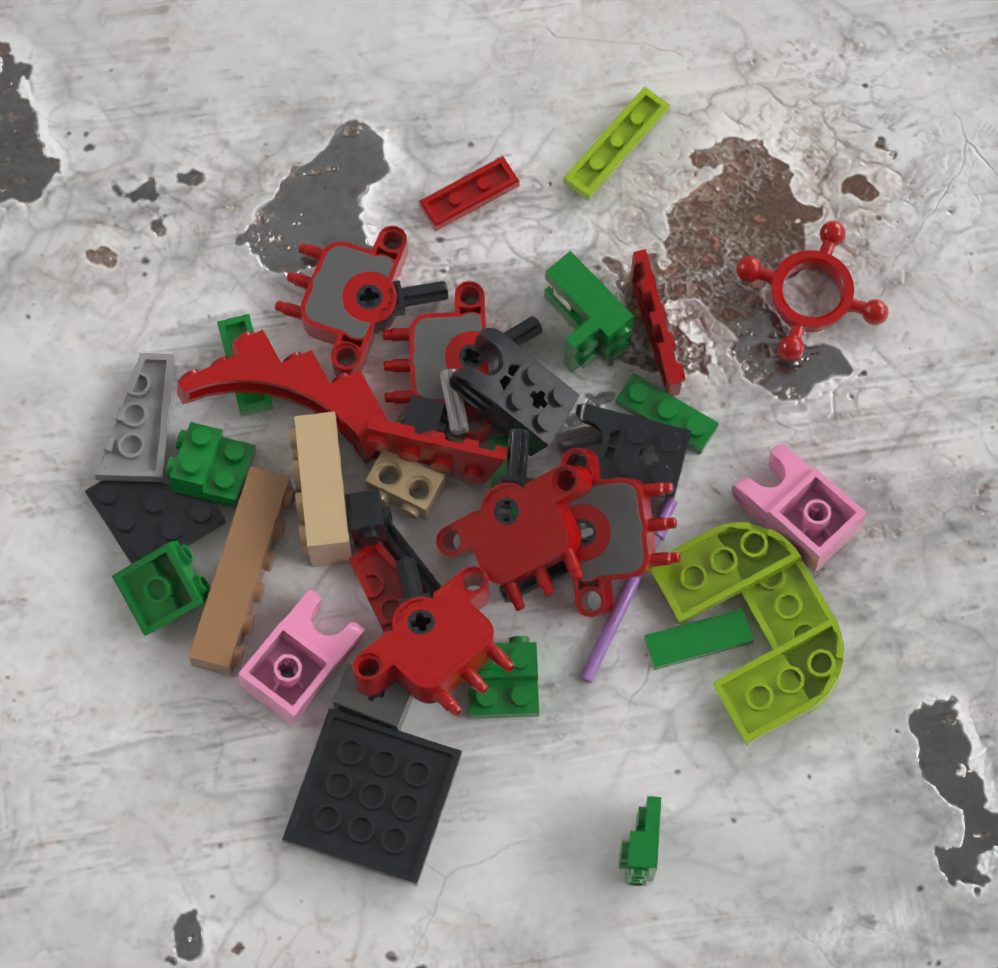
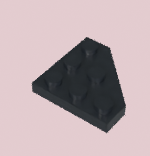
M102 480L85 490L87 497L131 564L169 542L178 541L180 545L185 544L189 546L226 523L215 502L172 492L170 484Z

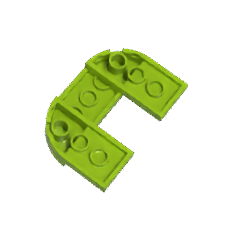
M749 522L723 524L669 551L680 553L681 561L679 563L652 568L651 572L680 625L742 593L773 650L712 683L746 746L806 713H812L832 695L840 681L844 668L845 646L842 632L836 617L833 615L809 573L801 555L791 542L780 533L771 528L767 529L752 525Z

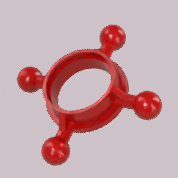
M828 221L823 224L819 233L820 239L823 242L820 251L805 250L794 253L784 259L775 271L762 267L761 262L752 256L743 257L737 263L736 273L742 281L751 283L761 280L771 286V297L777 313L785 323L792 327L789 336L782 338L778 344V353L785 361L795 362L803 356L805 350L802 341L804 331L818 332L825 330L840 321L847 312L861 314L863 319L873 326L881 325L888 318L889 310L882 300L872 299L864 302L854 298V282L849 270L839 259L832 255L834 248L842 244L846 237V230L840 222ZM802 269L823 271L836 282L840 291V302L833 311L824 316H803L795 312L787 304L783 295L785 280L794 272Z

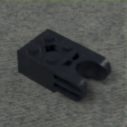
M495 328L482 329L476 337L475 349L487 362L489 375H485L470 366L462 367L454 371L450 377V387L480 411L479 416L508 439L509 432L512 429L529 431L528 455L533 456L550 445L580 395L501 331Z
M589 404L577 405L575 415L579 421L598 429L603 437L600 449L594 453L599 461L601 480L633 478L641 481L643 484L672 483L673 492L659 497L675 499L691 437V430ZM648 449L654 450L655 455L660 457L657 462L653 460L652 465H646L644 457L640 456L642 452L647 453ZM578 455L575 457L573 466L586 468L584 456Z

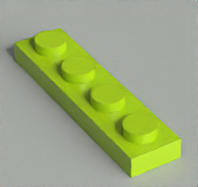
M644 86L564 176L563 183L587 201H590L667 114L670 104Z

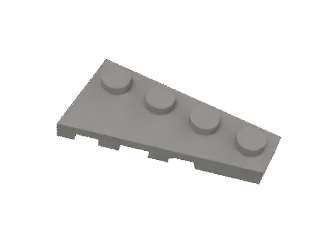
M140 353L126 390L127 395L124 403L117 413L115 427L111 437H108L104 456L95 471L96 480L164 482L175 368L174 354Z

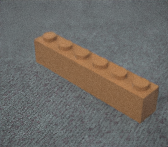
M250 466L188 655L192 666L227 676H232L234 667L239 668L241 666L245 648L241 647L244 636L250 635L252 632L255 615L251 614L255 602L261 603L265 591V583H262L265 571L270 572L274 564L276 552L272 551L275 539L281 540L284 533L286 521L282 520L285 508L291 509L294 502L296 489L292 488L290 476Z

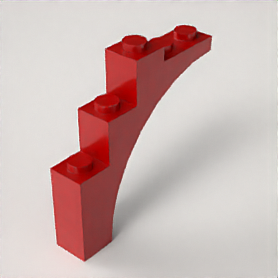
M263 329L255 333L252 331L245 332L238 336L232 344L230 358L229 356L220 357L210 367L201 371L198 369L188 371L178 380L177 395L182 405L208 396L247 393L271 395V397L284 399L304 407L315 414L335 412L338 431L351 443L364 464L377 459L381 451L372 450L365 443L357 441L360 429L369 416L388 420L362 372L359 370L353 374L349 372L342 373L330 383L312 350L303 354L295 352L287 356L283 363H281Z

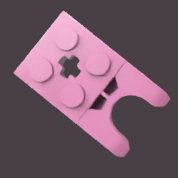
M783 444L776 445L770 451L769 464L771 469L780 478L781 483L769 488L757 484L750 478H742L732 486L733 498L764 528H771L790 541L801 555L804 564L815 573L861 530L866 512L817 468L813 470L787 446Z
M313 589L305 593L238 673L237 685L291 726L295 724L357 647L365 631V628L359 623L351 622L336 635L327 636L319 633L313 627L312 619L320 608L321 595ZM288 669L293 671V677L291 678L281 676V670L285 673Z

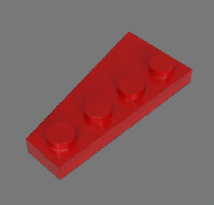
M647 250L633 252L630 273L632 288L664 390L672 396L680 394L682 382L685 381V372L682 363L677 362L675 358V340L672 332H668L666 312L663 303L660 302Z
M371 416L368 417L360 429L357 440L365 443L372 450H385L397 454L405 461L421 462L431 466L437 472H450L462 476L465 481L473 484H486L505 461L508 451L507 447L496 445L495 451L479 448V441L465 438L464 443L448 441L445 438V433L432 430L431 432L417 434L413 426Z
M379 542L374 546L363 547L349 558V562L383 632L386 633L387 631H393L392 619L395 611L400 606L399 599L403 598L396 561Z

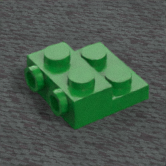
M190 422L187 431L181 429L179 432L176 449L180 451L177 458L170 457L167 464L166 477L170 478L171 491L237 507L250 466L256 454V445L223 437L222 429Z
M178 541L165 544L112 575L144 636L150 635L206 603L207 594L210 591L209 583L203 575H196L190 564L194 562L190 549L185 544L180 545Z
M513 636L509 638V643H495L514 663V668L510 672H506L490 659L488 663L476 672L488 685V690L480 694L476 689L469 686L470 719L539 716L537 642H529V637Z
M647 796L645 806H638L635 831L630 830L628 841L622 840L619 853V869H625V884L646 886L647 881L653 882L658 864L662 797Z

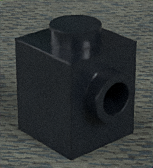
M412 394L403 424L413 426L417 434L431 432L432 430L445 433L446 435L448 422L444 421L446 415L445 403Z
M379 489L345 494L348 531L355 546H374L379 542L388 541V527L393 526L390 507L385 506Z

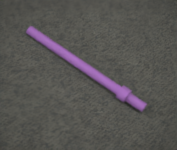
M665 497L656 518H671L678 504L677 501ZM668 530L654 532L655 550L659 541L665 539ZM643 576L626 579L579 676L583 681L592 683Z

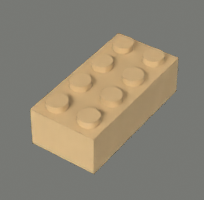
M335 412L294 416L295 428L289 429V438L294 460L292 461L296 492H301L295 493L297 513L299 514L300 524H305L299 526L303 557H310L312 567L350 563L349 558L352 557Z

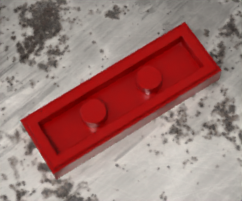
M504 156L423 198L419 201V206L436 232L519 187L520 181Z

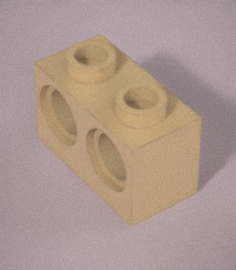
M384 450L381 451L365 480L366 490L378 488L385 505L389 502L399 507V511L405 516L412 519L420 517L427 521L445 488V475L418 462L405 461L397 454ZM386 474H393L398 478L395 483L389 485L382 483L380 479ZM419 488L428 492V495L422 499H415L410 495L413 490Z

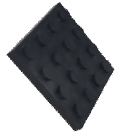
M329 708L283 835V843L418 886L462 756V751Z

